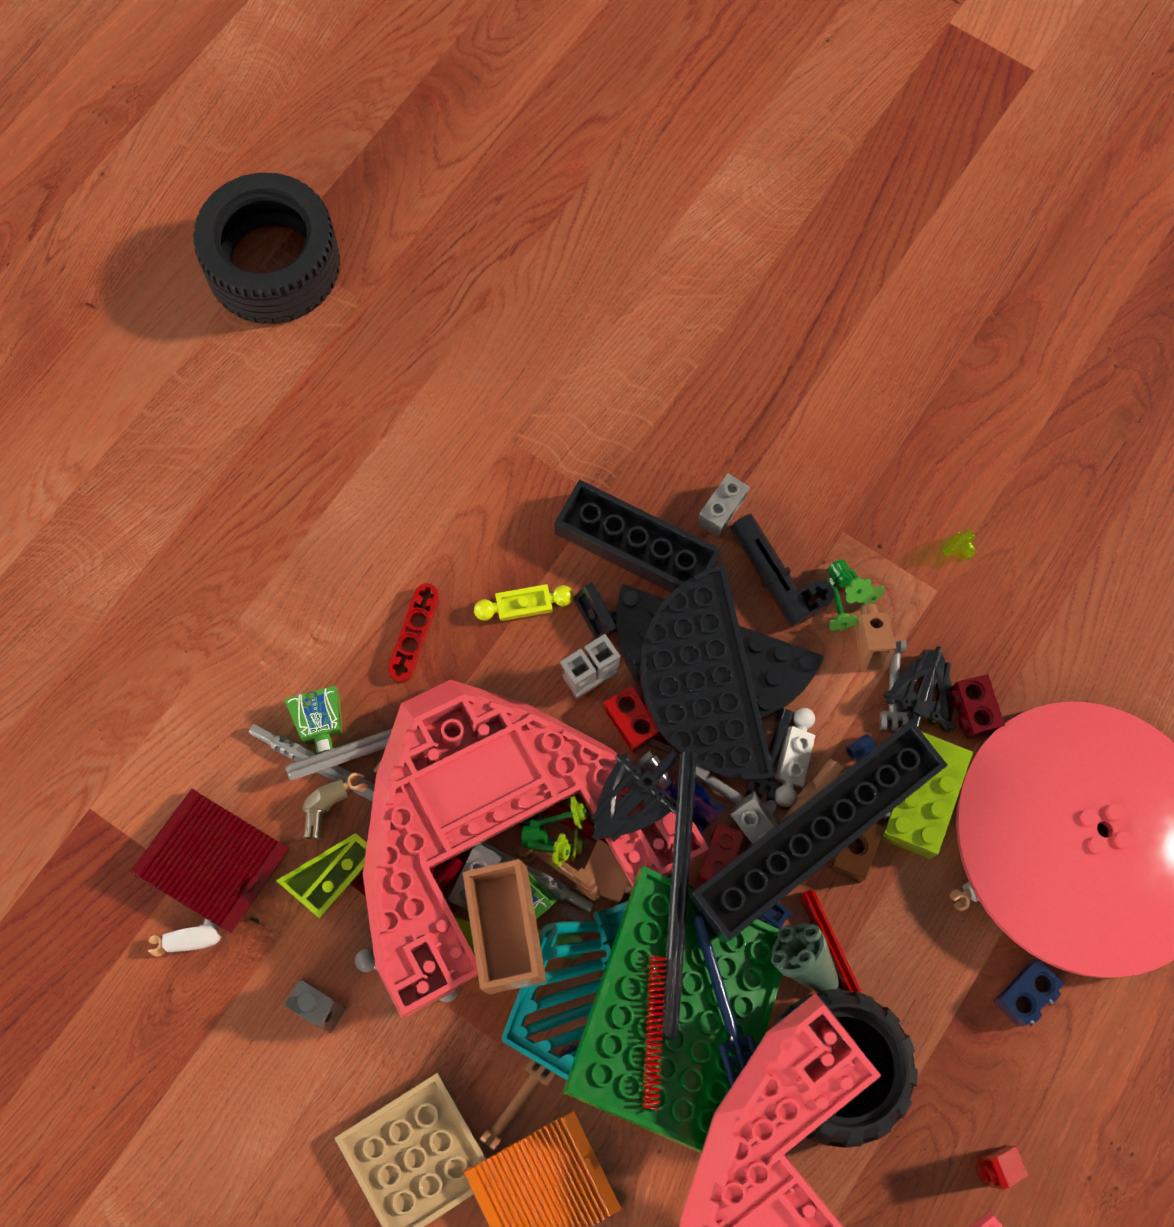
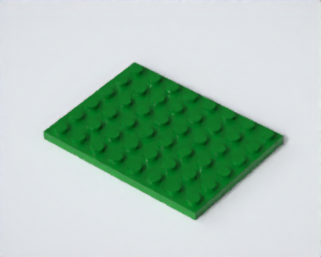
M643 866L639 868L562 1093L702 1153L714 1113L731 1089L719 1050L721 1043L726 1044L729 1034L721 1016L692 921L695 915L701 914L691 901L687 899L679 1036L676 1039L663 1038V1040L650 1041L663 1045L661 1047H649L662 1050V1053H651V1055L661 1056L662 1059L650 1060L661 1062L662 1065L648 1066L662 1070L661 1072H651V1074L660 1075L661 1078L649 1079L660 1081L661 1084L648 1085L661 1089L660 1091L650 1092L659 1094V1098H648L660 1101L659 1104L650 1105L659 1107L660 1110L643 1107L642 1104L647 1102L642 1098L646 1096L643 1091L647 1089L643 1086V1084L647 1083L643 1080L646 1077L644 1071L648 1070L644 1067L645 1064H648L644 1061L647 1058L644 1053L648 1051L645 1049V1046L649 1045L645 1042L648 1039L645 1036L648 1033L646 1027L649 1026L646 1024V1021L650 1020L646 1017L649 1014L646 1011L649 1008L647 997L650 995L647 992L650 989L647 985L651 983L648 981V978L651 977L648 974L651 971L648 967L652 965L649 963V960L652 959L649 955L666 958L671 892L670 878ZM688 887V894L694 889ZM756 919L733 939L722 943L705 921L736 1021L737 1032L743 1037L751 1034L757 1049L766 1034L782 978V973L771 962L772 948L778 938L779 929ZM658 960V961H652V962H655V963H663V964H666V960H665V961H660V960ZM652 967L654 969L665 970V967ZM652 973L654 975L665 976V973ZM652 979L654 981L664 982V979ZM652 985L653 987L664 988V985ZM652 991V992H653V993H657V994H663L664 991ZM653 997L652 999L663 1000V997ZM654 1003L651 1005L663 1006V1003ZM655 1009L651 1011L662 1012V1009ZM650 1016L662 1019V1016ZM650 1022L653 1024L661 1025V1022ZM651 1028L652 1030L661 1031V1028ZM653 1034L651 1036L661 1037V1034ZM747 1044L741 1046L743 1053L749 1051ZM734 1049L728 1050L729 1057L736 1056ZM738 1062L732 1064L734 1071L740 1069Z

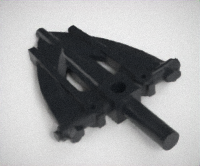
M937 646L935 650L929 653L925 650L922 651L918 660L913 662L899 676L890 691H884L883 696L886 698L885 702L887 704L893 705L896 703L901 711L908 709L907 717L911 718L919 729L921 722L928 719L930 725L937 723L941 725V729L944 732L949 733L950 730L952 731L956 728V725L952 722L953 698L950 696L952 683L949 675L951 663L945 662L942 647ZM922 677L917 693H915L913 690L915 682L918 678ZM936 685L938 691L937 697L935 701H931Z
M671 750L651 772L647 770L644 774L640 772L641 767L639 765L634 766L630 762L631 758L626 752L624 755L618 753L615 756L617 763L604 784L597 811L591 817V820L595 821L594 834L591 836L595 841H598L600 838L612 837V840L615 842L622 835L646 828L670 812L676 814L677 800L673 798L670 800L665 795L666 790L664 788L662 790L657 788L658 780L679 759L676 752ZM623 787L630 788L616 805V796ZM642 800L644 801V809L636 815L627 816Z

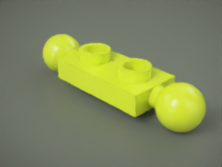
M548 584L495 593L496 603L486 599L479 600L474 606V614L478 619L486 621L491 619L495 613H499L500 622L553 612L551 603H556L559 606H568L573 601L574 594L572 589L565 585L558 586L552 593H549Z

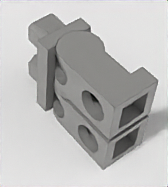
M606 634L584 646V651L588 658L583 650L579 649L560 661V665L565 672L562 674V677L576 698L618 674L616 668L619 665L620 655Z

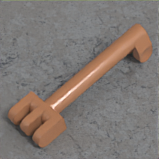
M522 845L518 848L517 852L522 862L529 864L535 857H538L576 883L580 892L589 899L597 900L600 897V892L593 875L583 868L577 871L565 862H562L561 867H556V864L552 863L553 854L551 852L523 848Z
M530 1059L524 1069L531 1075L490 1131L487 1129L480 1140L492 1150H495L501 1142L499 1138L539 1082L547 1087L556 1075L554 1072L550 1071L547 1076L543 1073L546 1068L542 1065L539 1068L535 1067L534 1064L537 1062Z

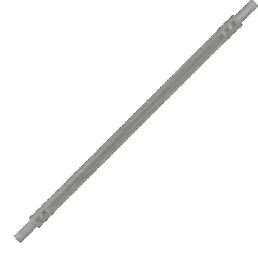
M255 724L249 730L250 735L271 745V749L294 761L317 755L280 734L276 736ZM335 765L317 773L332 781L342 778L345 783L353 772ZM364 778L359 779L357 785L365 783L368 785L367 790L363 792H358L354 789L350 790L373 802L375 784ZM484 841L479 843L504 856L501 863L517 860L515 857ZM472 847V848H470V849H468V850H466V851L469 852V853H471V851H472V849H473L474 847ZM524 863L527 866L528 872L557 897L558 900L562 902L566 900L590 913L594 902L571 891L570 886Z

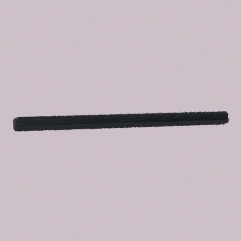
M684 750L680 753L665 964L666 978H664L665 990L663 992L665 996L663 997L664 1009H662L664 1014L662 1019L664 1021L661 1022V1025L664 1026L661 1028L663 1032L661 1037L666 1039H676L679 1036L697 761L696 752Z

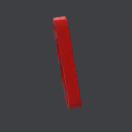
M424 583L419 585L411 600L388 665L389 675L396 683L408 682L416 668L439 602L438 591L432 584ZM427 591H430L433 599L428 598L425 610L421 608L423 598L420 595H425ZM418 614L423 615L426 618L425 624L421 627L412 626V617ZM407 639H413L417 642V647L411 652H406L402 649L403 642ZM400 654L406 658L404 667L407 673L402 672L400 676H397L394 668L401 666L403 660L402 657H398Z

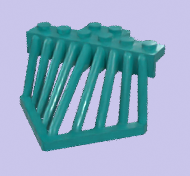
M628 901L610 909L593 913L595 920L557 922L543 927L539 940L544 970L548 960L601 950L606 951L607 957L545 972L546 982L521 987L502 1035L504 1043L565 1080L568 1078L576 1051L562 1058L551 1051L580 1040L585 1025L538 1043L528 1037L588 1016L594 1001L524 1025L527 1015L532 1012L597 992L601 978L534 999L538 986L605 969ZM598 932L601 936L600 939L554 946L559 934Z

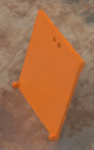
M573 1110L475 1166L463 1170L489 1227H591L622 1210Z

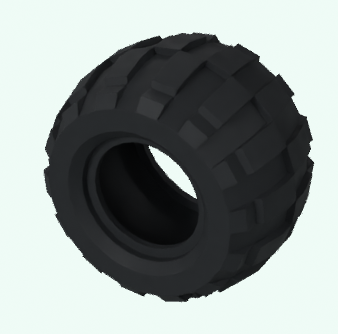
M840 989L817 992L818 997L852 1037L881 1076L805 1138L827 1146L841 1148L859 1147L868 1142L879 1140L890 1133L892 1127L906 1115L912 1104L910 1099L913 1089L917 1087L918 1069L915 1068L913 1057L915 1049L910 1036L906 1035L899 1024L900 1019L888 1007H883L874 1001L873 997L858 991L852 992ZM814 994L805 996L801 1000L789 1006L778 1017V1021L776 1024H778L781 1020H783L786 1016H788L791 1012H793L796 1008H798L802 1003H804Z

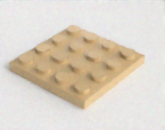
M438 1073L334 1138L382 1227H424L474 1195L463 1170L473 1167L486 1159Z

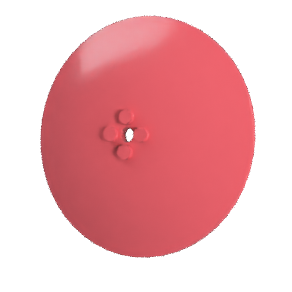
M1089 702L1051 703L1025 711L1007 721L1005 726L998 728L987 738L972 758L957 802L956 830L961 860L967 878L986 912L1005 934L1028 953L1045 963L1075 974L1097 978H1121L1149 972L1174 960V742L1155 727L1134 715L1116 708ZM1098 823L1107 827V838L1102 837L1098 833Z

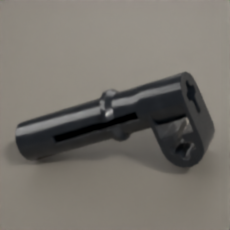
M752 514L743 516L730 526L737 541L762 579V587L769 590L792 628L827 609L834 598L832 586L825 581H816L799 590L790 575L791 569L784 566ZM814 595H821L823 597V599H816L814 603L811 605V607L807 603L811 601Z

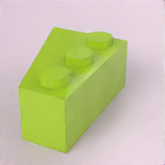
M355 833L276 881L320 919L364 869L367 842Z

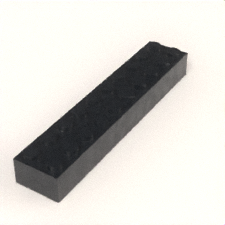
M912 720L688 894V899L704 917V920L722 943L730 941L948 766V764Z

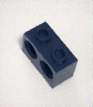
M1039 959L1028 962L993 1002L1018 1027L1032 1026L1041 1018L1042 1013L1040 1010L1046 1004L1052 1005L1060 997L1061 993L1058 990L1064 983ZM1037 977L1044 981L1045 989L1043 992H1039L1035 987V979ZM1019 997L1026 1003L1024 1013L1018 1011L1016 1007V1000Z

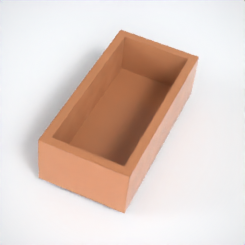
M520 859L463 872L480 990L487 994H494L546 982L527 866Z

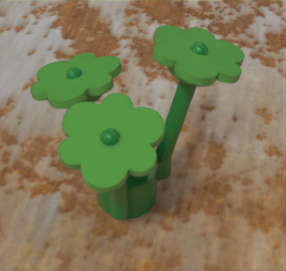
M843 559L833 562L827 569L831 576L827 579V582L834 590V601L838 615L830 621L829 629L831 631H843L848 629V627H854L858 624L857 615L850 616V614L844 613L837 585L846 587L845 592L848 603L863 602L861 607L866 604H874L885 593L883 585L873 587L871 585L872 581L869 578L863 580L861 577H858L855 571L850 569L847 562Z

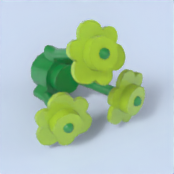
M573 796L571 797L570 812L543 819H531L530 825H524L522 829L523 848L552 852V863L556 864V867H561L562 862L568 859L570 848H572L571 861H574L576 854H581V850L584 848L582 837H577L578 829L574 830L573 842H569L565 834H560L558 840L548 839L547 828H542L541 825L573 817L575 825L582 829L583 820H586L584 805L576 801V798Z

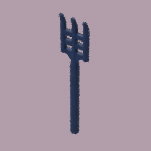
M695 915L692 921L721 1016L729 1034L726 1044L721 1043L719 1050L730 1086L732 1087L736 1077L740 1075L746 1066L745 1059L751 1058L756 1050V1046L751 1034L743 1037L737 1032L736 1021L704 917L702 915ZM747 1044L749 1051L743 1053L741 1046ZM734 1049L736 1056L729 1057L728 1050ZM738 1062L740 1069L734 1071L732 1064Z

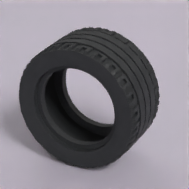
M259 172L242 175L226 182L214 191L200 208L199 215L195 219V230L193 232L195 253L214 296L229 312L235 313L239 318L242 317L244 320H250L254 323L280 324L309 314L316 307L320 306L332 292L331 290L335 286L340 270L338 244L327 207H325L320 196L312 188L308 187L307 184L279 173ZM270 225L285 226L298 231L306 238L305 246L300 255L288 266L274 272L252 273L242 270L230 262L232 252L237 243L246 234L260 227Z

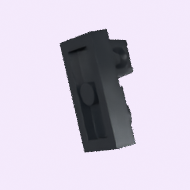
M593 583L584 585L574 596L573 600L595 639L604 634L609 637L617 629L616 611H607L602 597Z

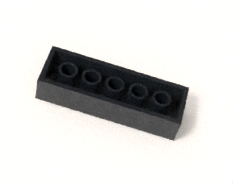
M580 479L555 521V535L670 592H673L696 574L715 567L722 550Z

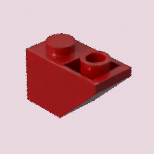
M1007 1145L976 1157L979 1164L976 1165L977 1174L981 1182L986 1183L987 1187L1004 1190L1028 1176L1017 1146Z

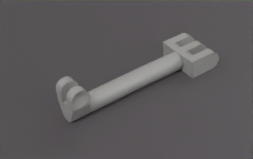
M895 640L896 650L889 664V691L900 676V654L906 651V640H900L899 642ZM896 703L893 705L889 704V711L880 712V730L886 731L887 720H889L890 730L896 731L898 729V721H901V726L909 722L908 712H900V707Z
M696 764L695 780L700 784L702 782L735 804L745 798L711 775L709 770ZM769 800L764 804L773 814L776 809V803Z

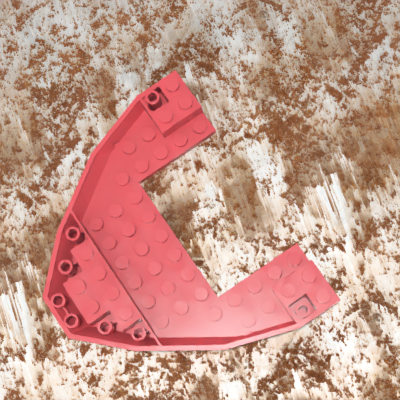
M454 680L446 681L401 703L375 780L363 880L375 966L402 1020L455 992L457 987L478 976L476 958L429 869L578 792L593 816L597 811L604 784L617 763L615 758L617 753L612 748L529 704ZM623 787L616 796V805L630 788ZM642 800L627 816L636 815L644 809V801ZM670 812L652 825L636 832L622 835L615 842L612 840V837L605 838L632 887L639 868L643 866L666 877L672 874L676 814ZM693 822L690 863L702 858L709 850Z
M816 993L766 1033L714 1113L680 1217L679 1227H844L785 1156V1153L881 1075ZM988 1211L970 1227L1004 1226L991 1211Z

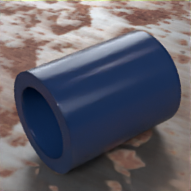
M866 733L846 745L845 749L849 757L854 762H857L875 748L876 744L871 736Z

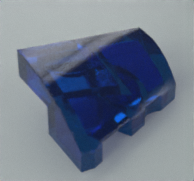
M679 776L666 789L667 794L677 800ZM695 781L693 823L702 833L724 811L725 807L720 802L715 805L711 801L707 790Z

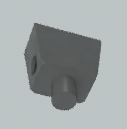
M303 979L299 980L284 1006L329 1033L332 1032L346 1010L345 1006Z

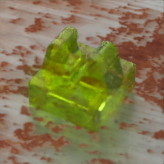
M971 529L958 532L940 549L946 556L956 555L961 561H964L966 558L969 560L977 553L971 543L976 536Z

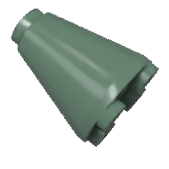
M807 923L783 926L778 931V938L772 948L771 962L776 969L815 993L823 990L837 989L838 976L827 941L819 927L815 924Z

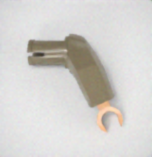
M352 773L348 777L347 782L344 783L342 778L319 787L305 799L302 807L306 814L304 839L312 840V833L314 840L322 839L323 815L329 812L332 805L349 797L348 790L354 789L358 792L367 790V784L361 783L357 785L358 780L364 778V775Z

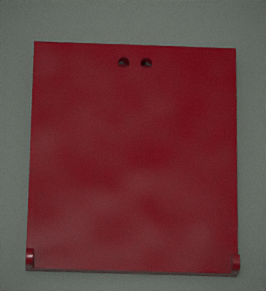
M191 788L131 869V874L136 878H141L231 934L285 857L289 847L271 838Z

